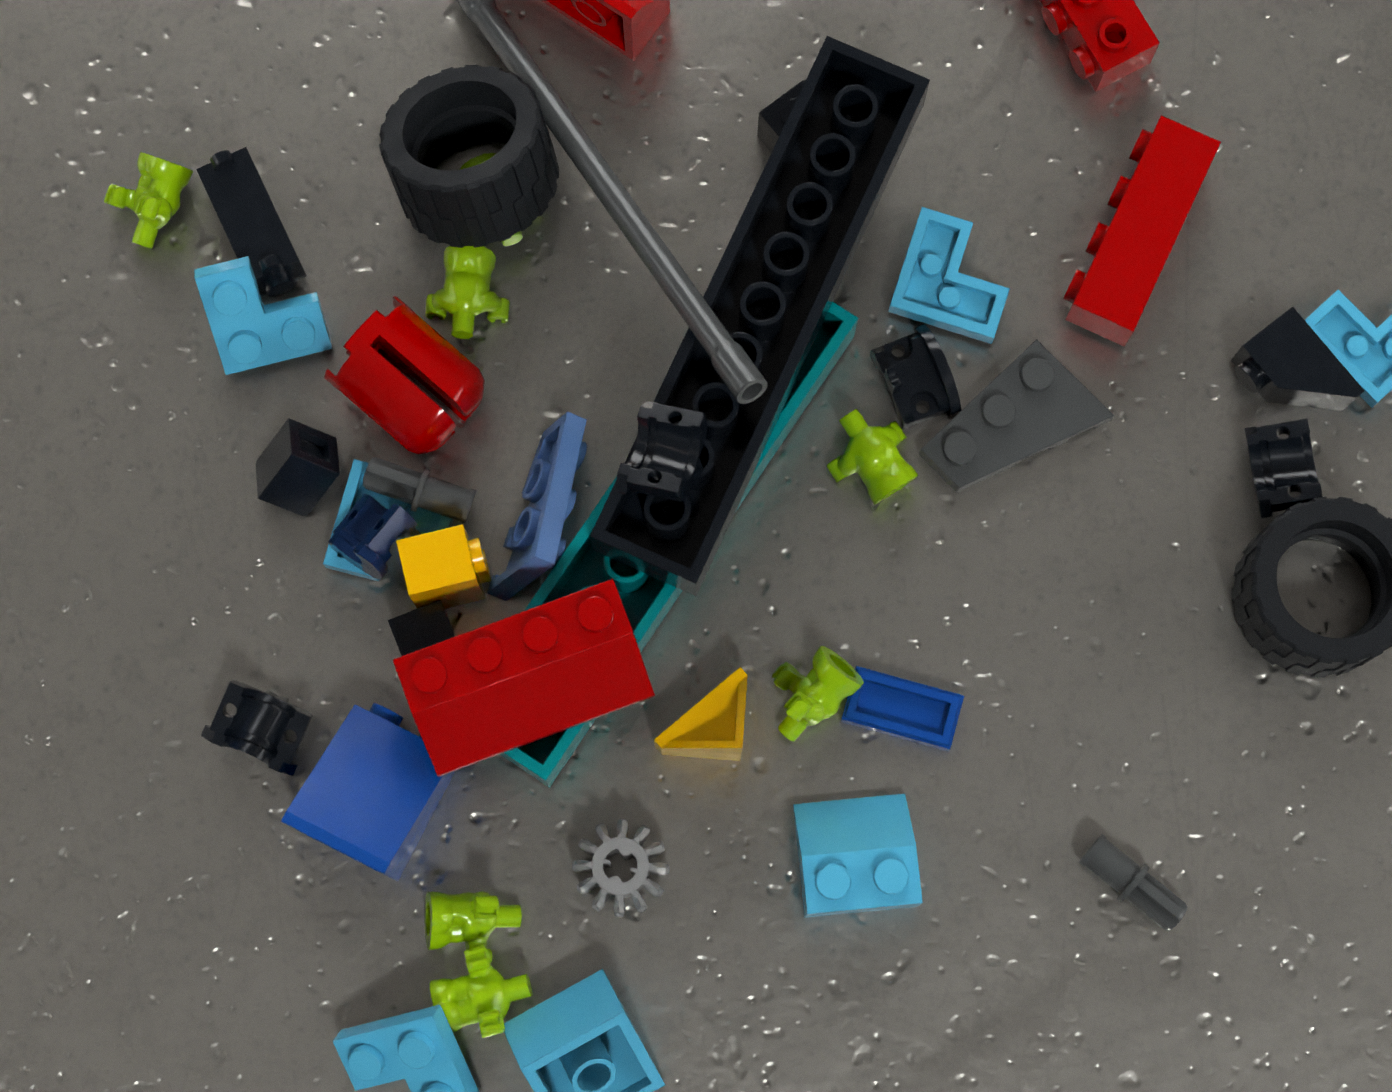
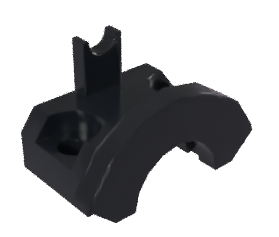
M925 324L915 327V333L872 349L870 352L875 368L880 370L889 387L895 404L896 417L902 430L948 411L953 415L962 410L954 377L937 339ZM899 349L903 352V356L896 357L892 354V351ZM924 405L928 412L920 413L916 407Z
M646 401L640 406L637 415L638 434L634 452L627 464L620 463L615 492L625 495L637 492L681 502L685 500L688 489L697 491L699 476L704 471L699 457L707 436L705 413Z
M1307 418L1261 427L1244 428L1261 518L1273 517L1272 512L1287 510L1289 507L1300 502L1303 504L1313 498L1323 497L1316 473ZM1281 434H1287L1289 437L1286 439H1281L1278 436ZM1292 492H1298L1301 495H1299L1298 497H1291L1289 494Z
M233 680L230 681L211 726L205 725L201 736L220 747H229L247 753L266 763L268 768L293 776L298 766L293 760L313 715L307 710L288 703L289 698L279 696L271 690L263 692L245 683ZM228 703L235 705L237 709L235 715L227 713L226 706ZM287 730L295 731L297 735L295 741L292 742L286 738Z

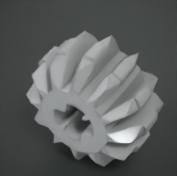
M627 819L618 820V837L610 838L607 827L603 823L596 825L597 835L603 843L597 847L590 840L584 838L579 842V847L585 853L593 856L592 861L576 860L572 863V869L575 872L593 873L592 877L581 881L577 885L578 892L586 894L600 887L601 890L594 898L592 907L600 911L610 896L615 897L613 910L616 917L624 916V898L632 897L638 912L646 911L645 900L639 892L644 888L656 897H661L664 892L659 884L649 879V875L664 876L668 875L670 871L668 864L649 863L650 859L665 851L663 842H655L643 849L642 845L649 836L650 828L642 825L638 828L633 839L627 838L629 831ZM619 853L624 860L634 858L637 862V868H630L631 874L634 877L622 883L618 876L608 878L605 873L606 867L612 868L609 859Z

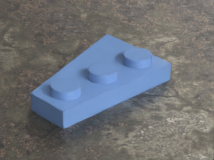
M567 411L543 432L522 491V497L530 501V503L521 512L515 526L509 528L503 547L512 550V554L506 571L500 576L497 574L493 575L487 594L504 601L509 600L548 569H553L563 555L566 547V540L561 537L564 521L571 513L577 495L576 490L572 489L575 472L581 466L587 451V444L582 441L587 419Z

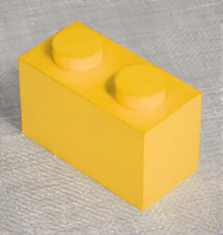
M463 524L396 540L408 595L416 608L441 600L445 609L485 599L482 583L492 581L484 549H482L480 539L470 540Z

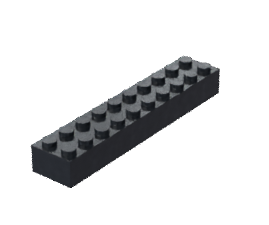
M826 37L703 296L733 340L743 347L767 381V388L753 402L747 404L738 403L712 366L710 356L691 329L688 328L654 402L705 413L707 436L699 457L704 471L699 476L697 491L688 489L685 500L679 502L637 492L628 495L616 493L615 482L591 532L592 550L697 596L924 106L930 79L834 38ZM636 440L624 464H627L631 459V456L634 452V448L636 445Z

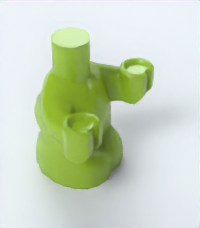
M140 152L137 167L141 176L136 190L111 184L108 187L104 202L121 209L127 207L137 214L139 221L131 242L152 249L159 229L164 227L180 208L181 192L190 181L193 170Z
M448 246L444 250V287L437 290L434 294L427 295L425 316L428 319H433L434 316H437L440 320L446 318L447 312L453 315L451 335L455 338H472L475 316L486 311L487 319L491 323H494L496 320H501L502 323L508 322L510 301L490 291L491 274L494 271L496 256L492 250L484 246L475 248L474 246H464L463 248Z
M858 409L853 410L839 420L850 440L843 455L838 456L826 465L837 483L847 476L857 473L866 485L871 501L876 505L919 476L915 469L903 459L896 447L907 438L896 421L891 422L885 427L868 426Z
M820 646L815 652L812 662L813 668L806 677L800 674L788 662L781 664L771 676L774 678L773 681L777 687L784 691L789 689L794 694L784 705V708L787 709L786 718L778 725V730L790 741L794 742L808 726L817 725L824 719L836 714L842 700L853 695L864 684L861 676L847 661L825 646Z
M485 891L450 895L441 892H427L424 909L427 949L436 950L443 948L449 943L465 942L466 950L483 945L487 947V940L495 928H516L521 926V906L499 905L498 897L495 895L491 896ZM487 948L492 962V951Z
M484 945L465 950L464 955L470 974L455 979L442 978L430 981L433 1006L441 1005L453 1033L464 1026L479 1023L482 1038L503 1033L505 1031L503 1020L511 1002L533 996L530 979L527 974L505 979L492 967L488 949Z

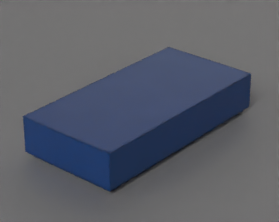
M855 667L864 684L853 695L847 697L841 722L949 752L964 699L963 695L863 667Z

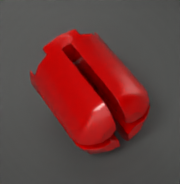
M393 296V306L395 309L386 317L376 310L344 344L343 347L347 350L346 354L349 358L342 365L337 375H334L327 368L324 378L408 451L416 454L428 453L444 446L456 434L454 431L456 424L438 404L414 383L460 422L465 424L480 405L484 393L485 379L477 366L417 315L399 297Z

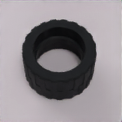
M465 65V67L447 68L432 76L428 75L419 80L413 87L407 88L399 96L397 102L390 106L386 113L385 122L381 125L379 133L381 143L379 144L381 156L407 219H410L414 229L419 233L425 234L429 240L436 243L449 244L450 247L463 248L464 246H474L475 248L487 246L489 243L497 241L502 242L512 238L511 236L515 233L524 231L531 226L538 216H542L549 207V201L555 196L558 187L556 182L559 178V166L540 102L537 100L536 94L530 85L525 84L521 77L512 72L508 73L503 71L502 68L494 66ZM487 142L506 144L493 157L473 167L460 170L435 169L442 160L461 148Z
M1326 496L1313 498L1309 502L1303 504L1300 502L1289 507L1283 514L1270 522L1247 545L1242 552L1244 555L1237 563L1234 571L1235 582L1234 587H1232V601L1235 604V617L1238 626L1242 627L1246 634V640L1252 648L1255 647L1263 655L1262 658L1272 665L1276 664L1284 668L1286 672L1295 675L1305 674L1310 675L1311 678H1324L1327 675L1336 674L1338 676L1350 672L1392 647V519L1390 517L1386 518L1377 511V508L1367 503L1355 502L1351 498L1338 497L1337 499H1332ZM1303 540L1325 541L1342 548L1360 564L1367 576L1371 589V609L1367 622L1357 632L1343 638L1324 637L1304 628L1289 614L1279 595L1277 567L1282 555L1292 545Z

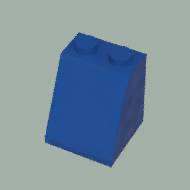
M373 703L369 711L355 704L288 807L281 822L398 882L455 771L440 777L437 776L421 735L417 736L399 727L403 720L402 716L377 703Z

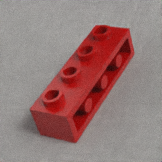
M1039 0L1043 6L1042 15L1047 27L1054 35L1060 34L1070 49L1069 59L1074 71L1081 79L1087 78L1095 92L1150 64L1160 44L1134 0Z
M1162 115L1153 133L1142 129L1129 159L1137 162L1138 165L1131 179L1120 176L1108 201V206L1117 209L1110 225L1107 226L1099 222L1085 252L1095 256L1088 272L1085 273L1077 269L1063 299L1073 303L1065 319L1066 321L1125 347L1137 326L1221 144L1220 141Z

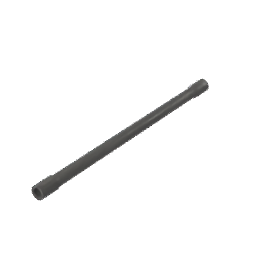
M456 0L469 20L474 22L508 71L521 77L522 81L525 84H529L534 90L536 98L540 102L546 125L710 356L712 366L738 403L747 404L759 398L767 388V381L743 347L733 340L499 12L495 0Z

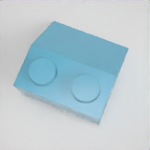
M905 794L793 804L804 918L918 907L923 903L917 847Z
M603 969L504 1023L505 1036L522 1073L534 1092H654L665 1086L662 1077Z

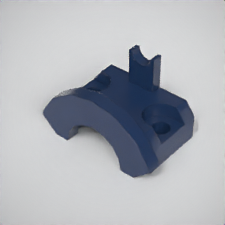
M364 494L333 531L334 535L328 543L334 551L351 564L374 578L382 579L389 571L386 562L392 556L390 548L395 540L403 534L408 538L420 535L421 533L415 528L418 524L414 518L400 505L393 504L388 510L372 496Z

